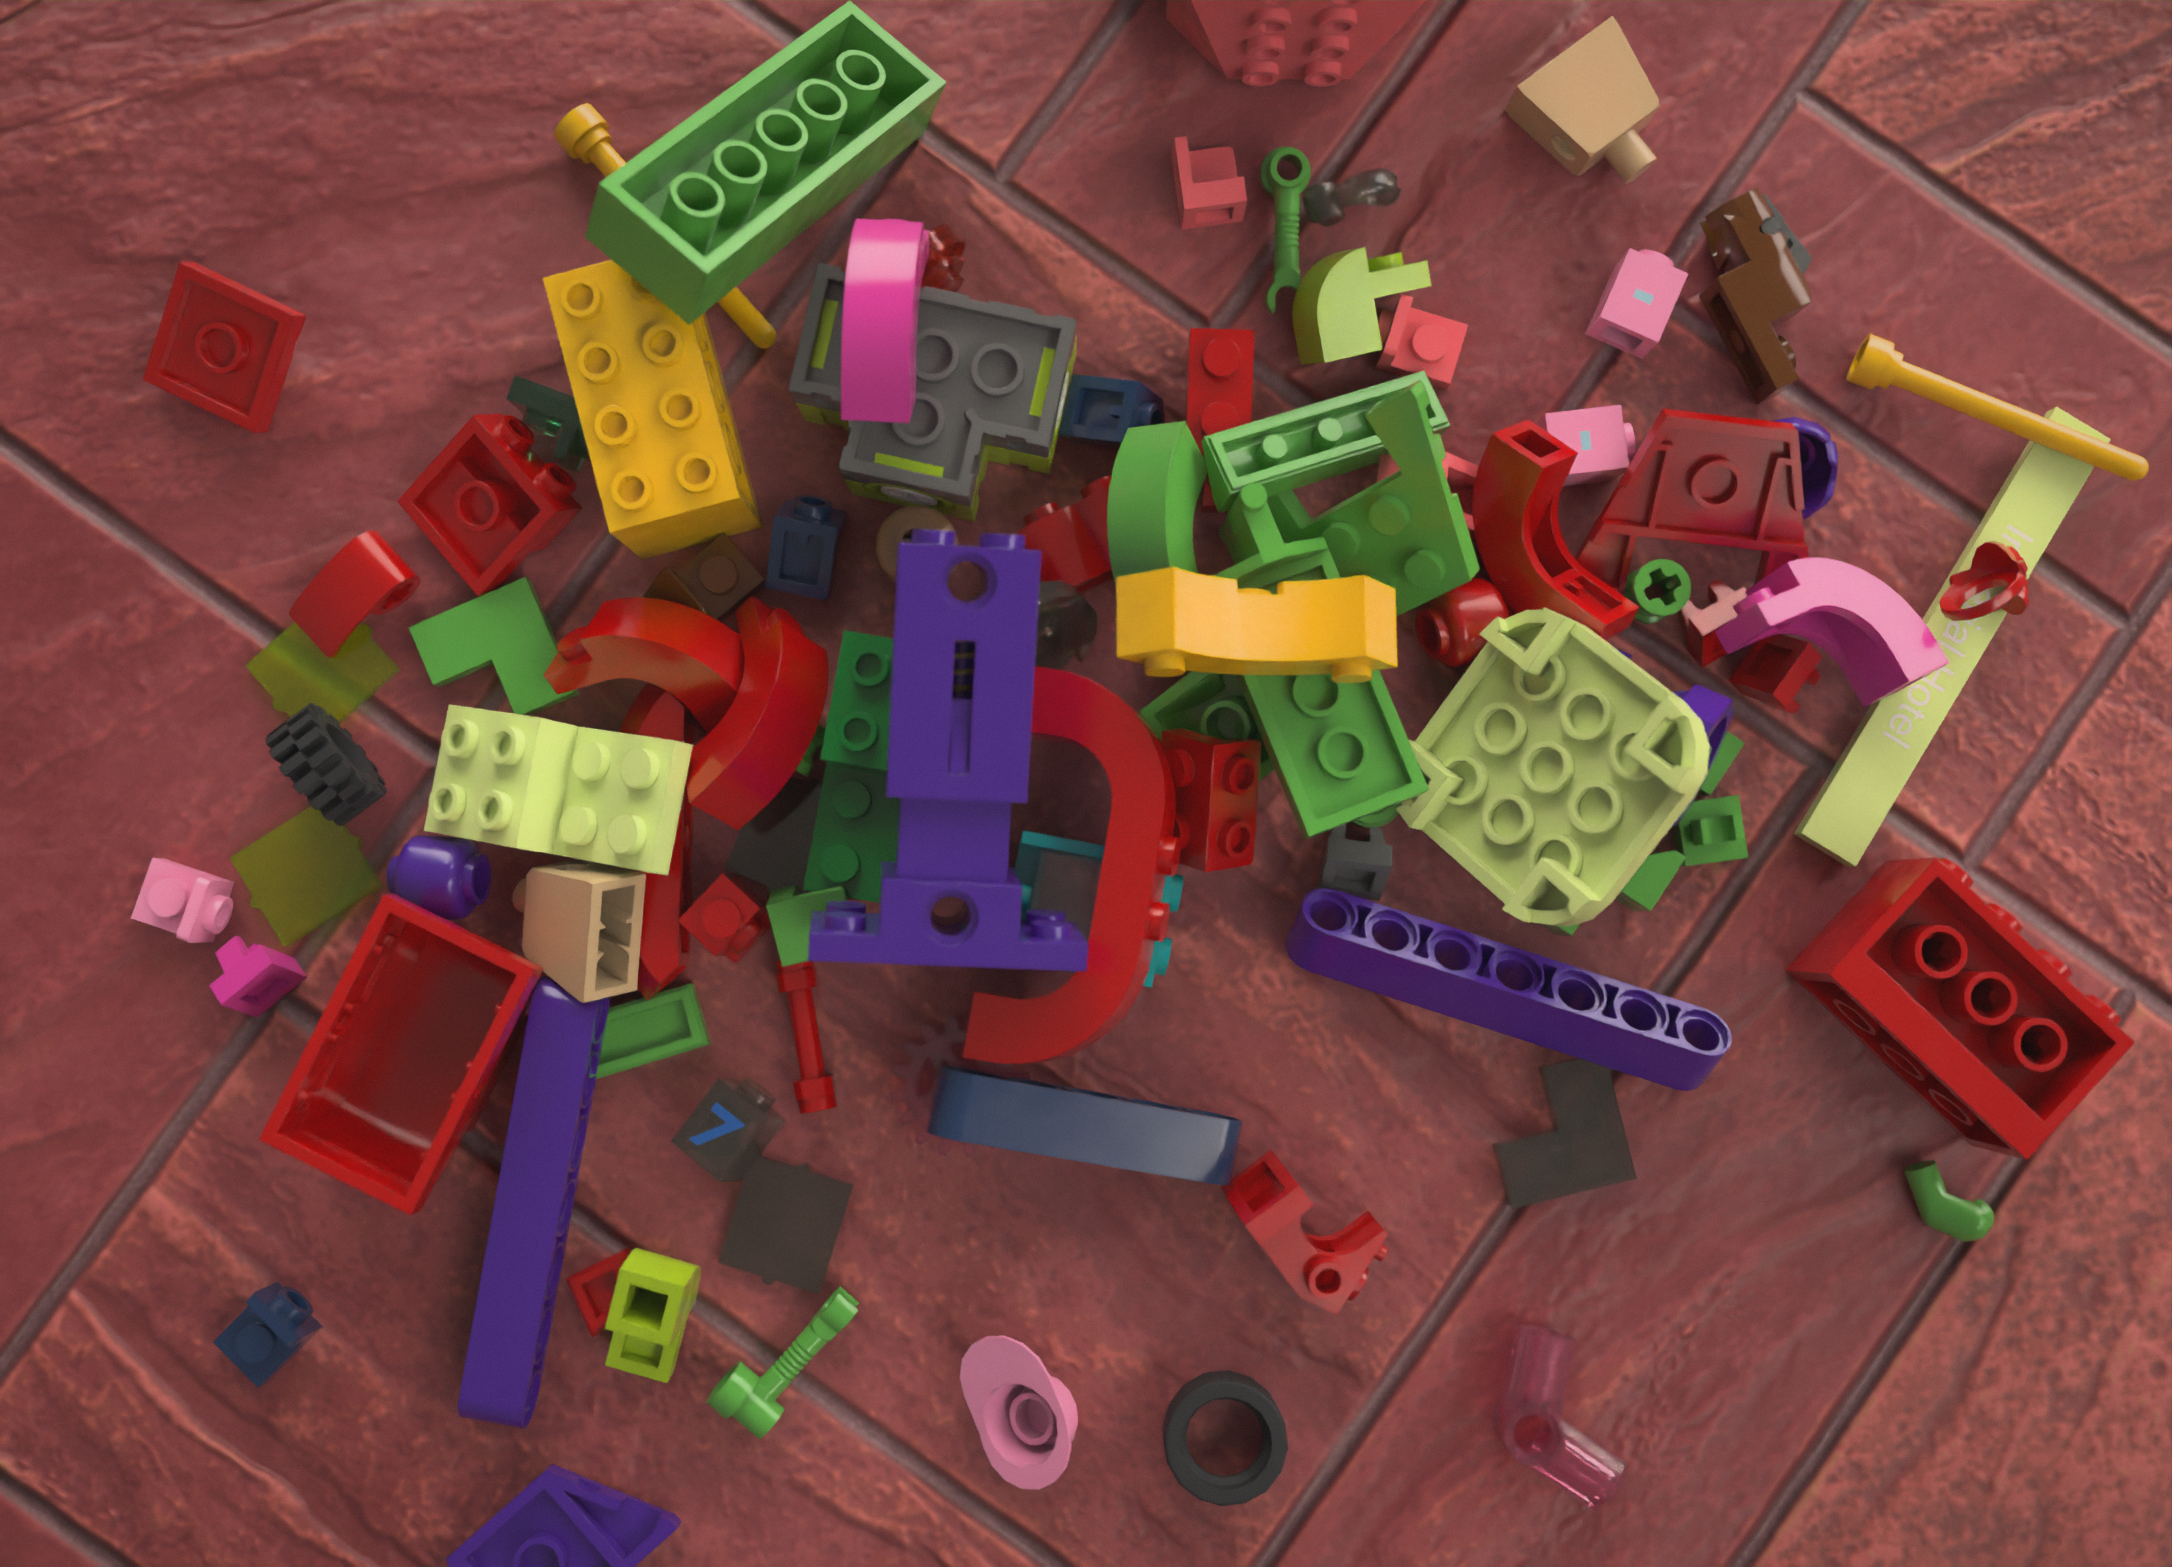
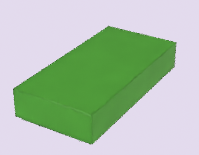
M690 983L658 993L648 1001L644 997L609 1008L597 1074L590 1073L589 1078L597 1076L596 1079L712 1044L695 984Z

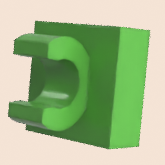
M1739 795L1694 801L1677 825L1673 827L1676 851L1686 857L1680 867L1749 858Z

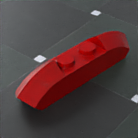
M648 682L631 705L621 726L620 733L675 740L692 744L694 747L696 718L677 697L665 689ZM686 784L668 875L641 871L646 874L637 989L647 1001L671 984L690 966L691 933L677 921L691 907L694 805L689 803Z

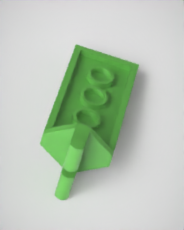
M1249 483L1244 486L1218 529V535L1226 543L1234 566L1213 577L1237 579V589H1263L1270 591L1272 595H1277V584L1283 581H1313L1341 578L1324 537L1284 543L1267 504L1266 489L1258 483ZM1372 670V679L1370 681L1360 683L1334 682L1331 680V674H1236L1303 840L1414 798L1429 790L1379 670Z

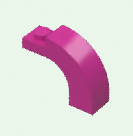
M856 219L849 247L843 304L841 420L910 423L916 401V343L919 296L923 273L929 257V230H923V222H909L901 219Z
M1811 557L1787 562L1745 591L1747 597L1733 606L1737 617L1715 631L1727 654L1776 634H1795L1811 640L1823 648L1840 666L1863 707L1905 689L1950 663L1927 625L1898 593L1870 573L1851 564L1828 558Z

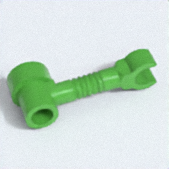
M1287 146L1271 151L1259 169L1260 185L1263 191L1274 199V215L1276 216L1274 218L1276 222L1274 224L1276 229L1274 231L1276 235L1274 237L1276 241L1274 246L1276 248L1274 249L1273 284L1269 287L1265 296V305L1270 315L1275 312L1276 292L1280 288H1290L1296 293L1300 284L1298 249L1299 195L1308 185L1311 176V168L1306 156L1300 150ZM1282 161L1292 163L1297 170L1296 179L1285 180L1281 178L1277 172V163Z
M841 1286L838 1287L813 1316L806 1328L798 1335L796 1341L792 1342V1346H789L783 1352L779 1360L775 1361V1365H772L763 1376H757L743 1362L738 1361L717 1383L705 1402L724 1419L732 1416L756 1438L761 1439L774 1426L785 1409L776 1399L788 1387L791 1380L795 1379V1375H798L800 1370H803L804 1366L808 1364V1361L812 1360V1356H815L827 1342L831 1341L849 1323L858 1311L856 1306L859 1302Z

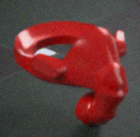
M1996 541L1985 542L1977 547L1972 559L1971 568L1950 576L1951 586L1939 601L1943 615L1952 621H1966L1986 616L2000 608L2013 615L2023 613L2029 605L2027 597L2029 593L2028 582L2026 580L2028 567L2023 557H2020L2018 551L2013 547L2005 546ZM2006 586L2002 593L1984 603L1967 609L1961 608L1969 598L1977 593L1993 587Z

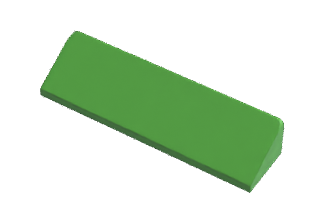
M1425 371L1204 436L1202 446L1212 497L1218 512L1230 510L1244 486L1249 483L1261 484L1266 489L1268 498L1379 463L1380 455L1389 454V452L1365 418V415L1375 405L1420 379L1425 385L1430 399L1426 411L1433 434L1440 433V436H1442L1451 425Z

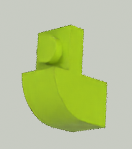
M1362 247L1333 253L1313 265L1301 280L1293 303V327L1300 365L1327 363L1383 350L1374 298L1431 286L1428 261L1404 264L1402 252L1367 259L1366 248Z
M635 1248L630 1253L619 1270L605 1329L613 1331L605 1366L668 1383L675 1369L688 1315L696 1301L701 1277V1267L699 1265L640 1248Z

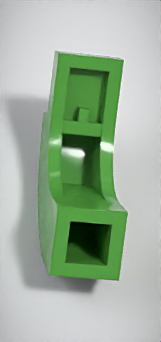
M1185 421L1128 428L1120 445L1112 470L1107 510L1109 555L1115 586L1116 577L1170 567L1199 574L1193 549V517L1196 502L1208 472L1206 461Z

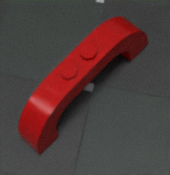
M1038 666L1034 668L1031 737L1089 749L1098 758L1107 773L1111 785L1112 806L1088 941L1087 971H1076L1063 986L1037 998L1024 999L991 992L974 991L963 1057L1001 1064L1040 1063L1070 1056L1100 1040L1122 1020L1134 1004L1143 987L1151 963L1154 942H1163L1165 939L1170 915L1169 903L1161 902L1166 876H1175L1181 851L1180 838L1173 837L1176 816L1174 777L1169 759L1153 729L1136 710L1105 686L1072 672Z

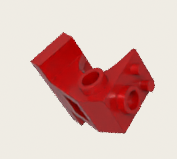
M1269 1150L1233 1177L1230 1185L1220 1187L1245 1227L1263 1248L1297 1296L1335 1315L1339 1313L1346 1300L1351 1301L1355 1299L1362 1291L1368 1278V1266L1374 1258L1380 1262L1388 1252V1247L1382 1244L1388 1234L1369 1211H1366L1344 1229L1332 1235L1316 1236L1303 1232L1301 1230V1215L1314 1205L1272 1150Z

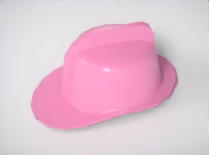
M986 1336L969 1347L962 1358L960 1381L964 1398L980 1434L983 1448L991 1466L1005 1481L1021 1489H1042L1056 1482L1067 1468L1072 1448L1071 1442L1074 1439L1078 1424L1077 1405L1070 1390L1059 1379L1049 1375L1040 1358L1026 1345L1007 1336Z

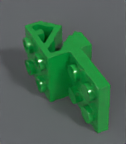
M847 630L843 632L820 757L821 760L826 762L803 890L815 892L841 886L844 888L847 898L879 903L881 861L896 862L899 797H887L885 785L892 638Z

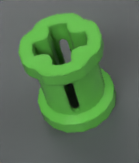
M1657 559L1648 562L1640 569L1628 575L1623 596L1632 602L1634 599L1636 605L1639 606L1633 620L1648 625L1659 622L1666 616L1673 615L1682 609L1690 598L1691 582L1689 575L1681 565L1672 560ZM1659 584L1663 589L1664 595L1649 601L1644 589Z

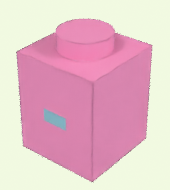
M1630 248L1614 267L1585 334L1642 359L1659 342L1688 273L1673 267L1674 263L1672 260L1659 252L1652 250H1640L1638 252Z
M1621 405L1545 413L1536 423L1537 426L1578 452L1563 486L1614 481L1626 471L1629 461H1632L1635 456L1634 431L1630 423L1623 422Z

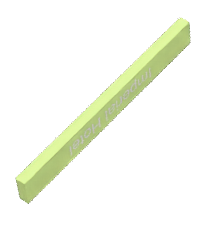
M2058 407L2047 411L2044 415V418L2106 443H2109L2111 440ZM2029 440L1922 619L1950 663L1905 689L1871 704L1794 833L1796 836L1847 867L1857 866L2007 614L2006 611L2000 608L1993 613L1972 620L1952 621L1946 618L1941 611L1939 601L1951 586L1950 576L1969 570L1977 547L1985 542L1996 541L2005 546L2013 547L2018 551L2020 557H2023L2028 567L2026 572L2027 580L2095 466ZM2006 586L1993 587L1977 593L1969 598L1961 608L1967 609L1984 603L2002 593Z

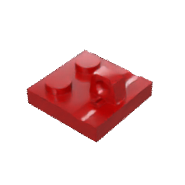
M180 261L142 380L255 434L268 432L294 355L295 344L301 334L307 315L200 264Z

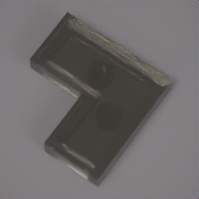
M1577 1057L1538 1066L1554 1129L1492 1143L1508 1206L1514 1209L1637 1179L1609 1068Z

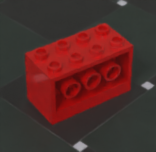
M1937 857L1886 861L1785 971L1971 1146L2028 1160L2135 1042L2117 1026L2121 1018L2116 1011L2101 999L2090 994L2085 996L2068 980L2072 975L2070 969L2050 952L2043 949L2036 950L2019 934L2022 930L2019 921L2004 908L1994 903L1987 905L1970 889L1973 885L1972 878L1956 863L1946 858L1938 859Z

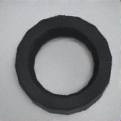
M1229 1370L1203 1373L1184 1384L1168 1405L1162 1426L1166 1460L1178 1484L1198 1500L1219 1506L1245 1504L1265 1493L1282 1472L1288 1451L1286 1425L1270 1392L1252 1377ZM1221 1399L1238 1401L1251 1409L1262 1426L1263 1435L1260 1453L1251 1466L1238 1474L1226 1476L1206 1472L1196 1464L1187 1449L1186 1440L1190 1419L1198 1409L1213 1400Z

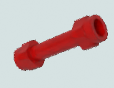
M781 960L775 961L778 992H787L801 1080L794 1081L793 1085L796 1101H798L799 1113H811L838 1107L834 1074L826 1075L812 991V987L819 986L814 961H806L782 967Z

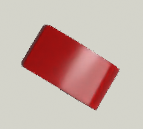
M370 530L352 539L322 568L289 610V615L326 657L335 658L349 637L369 614L383 615L400 606L416 591L421 579L376 530Z

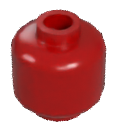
M1472 578L1471 581L1422 604V608L1417 612L1415 618L1417 639L1421 648L1429 657L1436 658L1447 667H1463L1472 664L1488 642L1479 633L1496 617L1506 619L1515 615V612L1492 583L1483 578Z

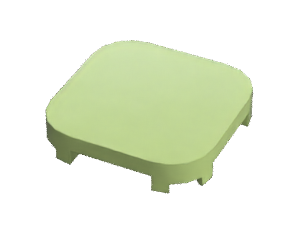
M1545 607L1543 610H1525L1506 619L1496 617L1479 633L1488 642L1415 741L1409 740L1429 790L1419 796L1401 802L1402 806H1399L1396 810L1410 828L1419 829L1426 833L1506 905L1502 910L1523 922L1570 927L1592 920L1613 902L1690 804L1707 774L1710 746L1702 721L1686 702L1587 626Z

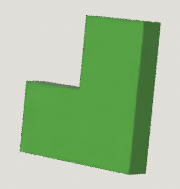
M523 577L408 627L434 686L442 687L494 664L514 714L531 716L580 694L578 689L557 695L543 676L559 652L557 650L558 642L534 586L527 577Z

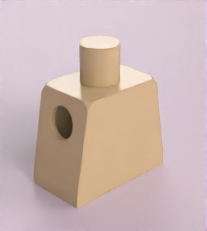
M1613 16L1520 83L1505 108L1507 114L1574 175H1582L1603 158H1606L1623 181L1628 184L1657 160L1656 156L1638 135V132L1649 123L1659 109V99Z
M571 860L532 867L526 878L517 884L512 896L515 909L524 914L522 949L525 957L543 967L542 971L582 1003L636 991L646 874L638 870L586 860Z

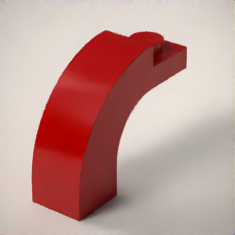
M1528 419L1492 433L1480 461L1474 483L1472 500L1473 524L1482 561L1491 581L1501 593L1503 599L1516 614L1525 610H1543L1545 607L1587 626L1604 640L1629 628L1639 606L1583 568L1568 550L1560 532L1558 522L1559 497L1578 452Z
M753 595L735 611L745 656L744 673L740 688L722 720L706 737L692 748L686 779L689 803L738 831L771 802L800 764L821 719L829 679L826 650L803 635L801 626L789 612L782 608L774 610Z
M647 597L618 598L603 602L588 626L579 627L571 631L559 641L557 645L559 652L543 676L557 695L616 678H631L652 683L670 692L683 702L708 735L725 716L738 693L744 673L745 656L740 635L727 625L701 611L662 599Z

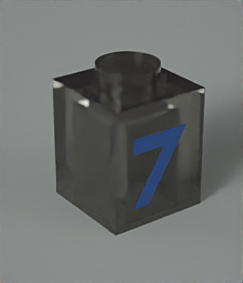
M745 1077L742 1082L718 1078L671 1142L719 1182H740L786 1122V1119L772 1108L777 1099L756 1081Z

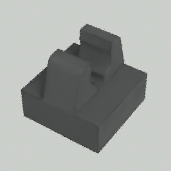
M1346 824L1332 829L1319 866L1317 889H1335L1363 899L1380 901L1392 867V845H1386L1383 832L1377 827L1370 828L1366 842L1346 839Z

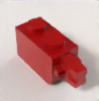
M1190 328L1186 348L1184 421L1204 459L1202 446L1204 436L1252 422L1254 330ZM1207 473L1201 488V513L1226 514L1227 511L1218 512L1215 506Z

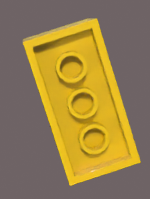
M613 260L544 277L546 293L609 532L643 560L713 541L723 532L727 536L763 527L706 312L690 325L687 324Z

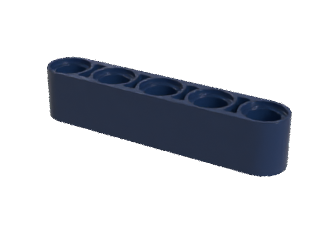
M940 1065L927 1133L972 1144L1210 1184L1230 1185L1242 1120L1208 1111L967 1068Z

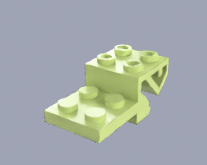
M449 704L441 736V746L432 791L429 797L424 831L668 875L693 745L675 740L579 727L541 717Z

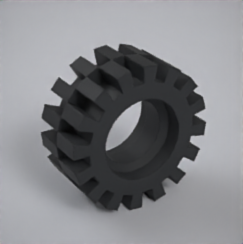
M309 703L266 735V745L271 748L269 752L272 758L281 764L278 768L283 775L290 777L294 782V785H292L299 794L303 793L308 798V804L313 809H320L324 818L330 822L333 820L338 826L346 825L387 793V789L383 786L385 785L383 778L376 773L378 771L374 762L367 759L365 756L366 752L362 746L357 745L352 740L353 736L346 728L342 729L339 726L338 720L331 714L327 715L324 708L319 705L315 706L314 703Z

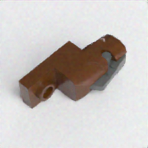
M1755 188L1721 205L1705 216L1706 220L1699 223L1707 237L1716 269L1720 270L1723 268L1726 272L1717 277L1699 297L1753 399L1758 405L1781 393L1799 379L1795 371L1796 358L1794 352L1785 338L1776 335L1773 327L1794 317L1812 302L1810 287L1803 276L1812 258L1786 225L1784 218L1768 197L1762 194L1759 188Z

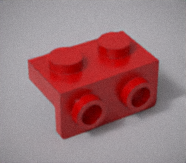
M1182 728L1162 730L1161 744L1169 759L1176 790V816L1173 837H1179L1181 840L1179 863L1205 873L1250 865L1254 858L1261 742L1253 738L1221 740Z

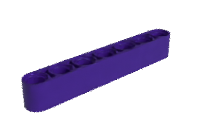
M1314 889L1306 894L1285 940V950L1289 958L1297 966L1309 972L1676 1090L1690 1091L1702 1085L1728 1051L1732 1041L1730 1029L1725 1021L1716 1013L1705 1008L1335 889Z
M542 976L539 979L531 1001L458 1402V1414L460 1417L523 1429L527 1428L531 1421L539 1395L597 1077L589 1078L590 1074H597L610 1005V997L582 1003L548 976Z

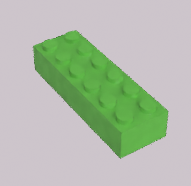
M848 1L602 180L598 185L585 238L690 325L921 137L929 124L947 82L854 3Z

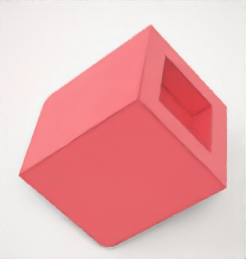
M1187 136L1174 137L1171 161L1181 230L1243 222L1247 195L1244 176H1237L1233 148L1224 146L1189 151Z

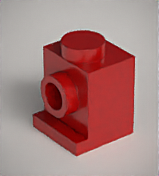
M721 873L677 920L715 957L726 955L735 964L772 927L766 907L767 904L735 874Z

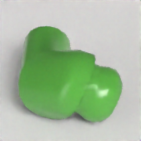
M1935 1160L1921 1161L1904 1169L1921 1218L1926 1225L1961 1241H1975L1985 1237L1994 1223V1213L1985 1201L1976 1199L1972 1202L1947 1193Z

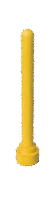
M582 104L574 108L556 126L553 134L554 139L573 159L581 158L584 163L593 162L606 178L626 164L611 146L612 137L608 134L609 124L591 104ZM737 286L717 302L757 347L765 349L775 343V329Z
M1873 334L1866 336L1849 368L1846 380L1868 390H1872L1875 386L1887 389L1891 384L2130 481H2138L2148 473L2149 465L2145 458L1902 361L1903 354L1894 350L1895 344Z

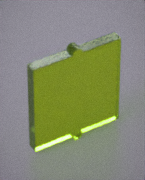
M294 622L245 665L275 699L273 701L274 709L282 712L286 711L292 717L309 703H314L315 706L319 705L324 708L327 715L331 714L335 717L339 724L400 671L399 667L371 637L373 634L372 628L365 624H360L335 658H328Z
M312 807L307 808L230 857L231 862L253 896L250 900L251 906L253 908H261L283 946L293 944L383 886L359 849L362 845L361 838L351 836L345 825L338 826L333 820L331 822L323 817L320 809L315 810Z

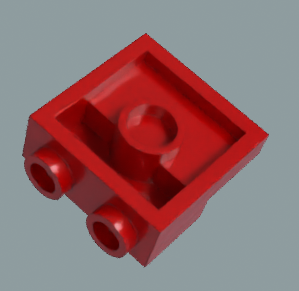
M473 415L397 501L477 596H482L496 590L530 552L544 550L582 509L581 505L571 495L576 490V484L572 477L554 463L548 462L544 464L531 448V445L535 442L533 432L525 423L512 415Z

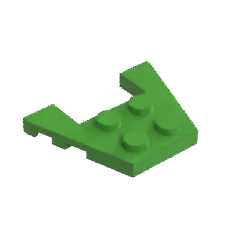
M1421 379L1375 405L1365 415V418L1400 470L1314 518L1310 517L1293 490L1267 498V504L1284 543L1324 537L1341 578L1365 575L1395 588L1396 617L1471 581L1480 569L1458 494H1451L1442 465V460L1446 457L1440 433L1433 434L1426 411L1430 399Z

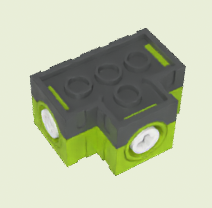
M818 263L789 385V392L805 421L822 425L832 423L841 425L845 430L850 431L847 447L843 446L838 469L852 495L902 506H928L942 512L943 515L975 522L979 505L980 482H984L988 461L1009 466L1010 463L1028 466V470L1050 474L1077 355V319L1055 314L1053 317L1036 314L1033 309L989 300V303L972 300L969 295L927 286L924 289L920 288L916 343V401L910 423L841 420V344L846 272L842 271L841 267Z

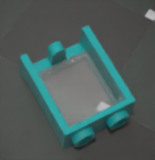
M1023 830L1014 868L1022 885L1020 919H1026V911L1032 909L1065 912V921H1075L1088 943L1105 846ZM1175 874L1174 877L1166 876L1161 902L1169 903L1170 912L1177 913L1183 889V875ZM1165 937L1163 942H1154L1151 963L1143 986L1152 988L1154 974L1165 976L1170 958L1172 938Z

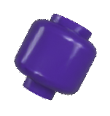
M414 836L403 846L400 855L394 856L391 859L387 869V886L391 894H396L447 920H458L468 917L474 911L476 905H482L486 901L491 885V867L487 856L480 854L478 847L470 839L460 837Z

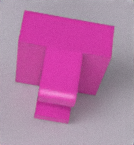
M236 935L215 952L224 974L210 984L209 987L222 1006L258 1018L307 978L294 957L257 943L247 948L242 938Z

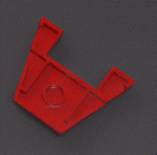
M1663 408L1574 558L1583 568L1622 595L1625 590L1636 538L1639 536L1762 550L1754 585L1787 562L1809 558L1808 546L1804 541L1802 510H1805L1798 430L1792 423Z

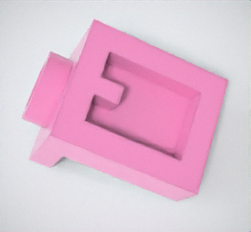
M152 858L131 918L176 933L177 939L189 943L213 942L216 934L221 933L230 920L233 900L229 897L235 882L164 858Z

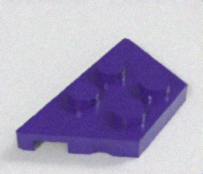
M551 1464L462 1543L447 1558L448 1567H635L669 1537L682 1521L672 1512Z

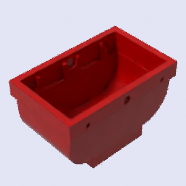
M383 894L259 1141L410 1216L420 1212L431 1190L456 1152L465 1133L474 1129L528 1021L529 1014L526 1011L532 1001L536 985L541 978L543 967L395 894Z

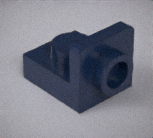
M1072 374L1058 435L1069 442L1120 448L1128 428L1165 424L1163 399L1140 381Z
M801 495L796 496L794 501L786 500L774 515L765 588L828 600L832 593L839 536L846 524L847 512L832 508V503L829 500L817 496Z
M279 1282L256 1291L246 1301L248 1307L213 1341L257 1388L268 1383L323 1327L311 1315L313 1308L309 1301L297 1290L288 1286L283 1287Z

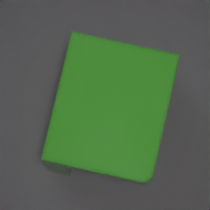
M796 884L771 890L766 907L782 967L808 961L812 912L826 911L827 902L847 901L843 887L836 886L799 895Z

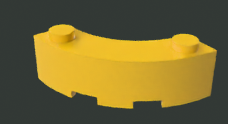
M1176 567L1116 577L1117 658L1144 664V674L1149 676L1172 677L1182 675L1185 671L1237 675L1331 674V680L1334 682L1360 683L1372 679V670L1397 667L1395 588L1365 575L1327 580L1283 581L1277 584V595H1272L1270 591L1263 589H1237V579L1207 576Z

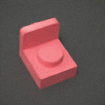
M1401 293L1392 311L1382 308L1379 314L1378 325L1383 350H1380L1375 368L1402 377L1425 371L1431 386L1446 390L1451 383L1468 325L1412 308L1413 297Z

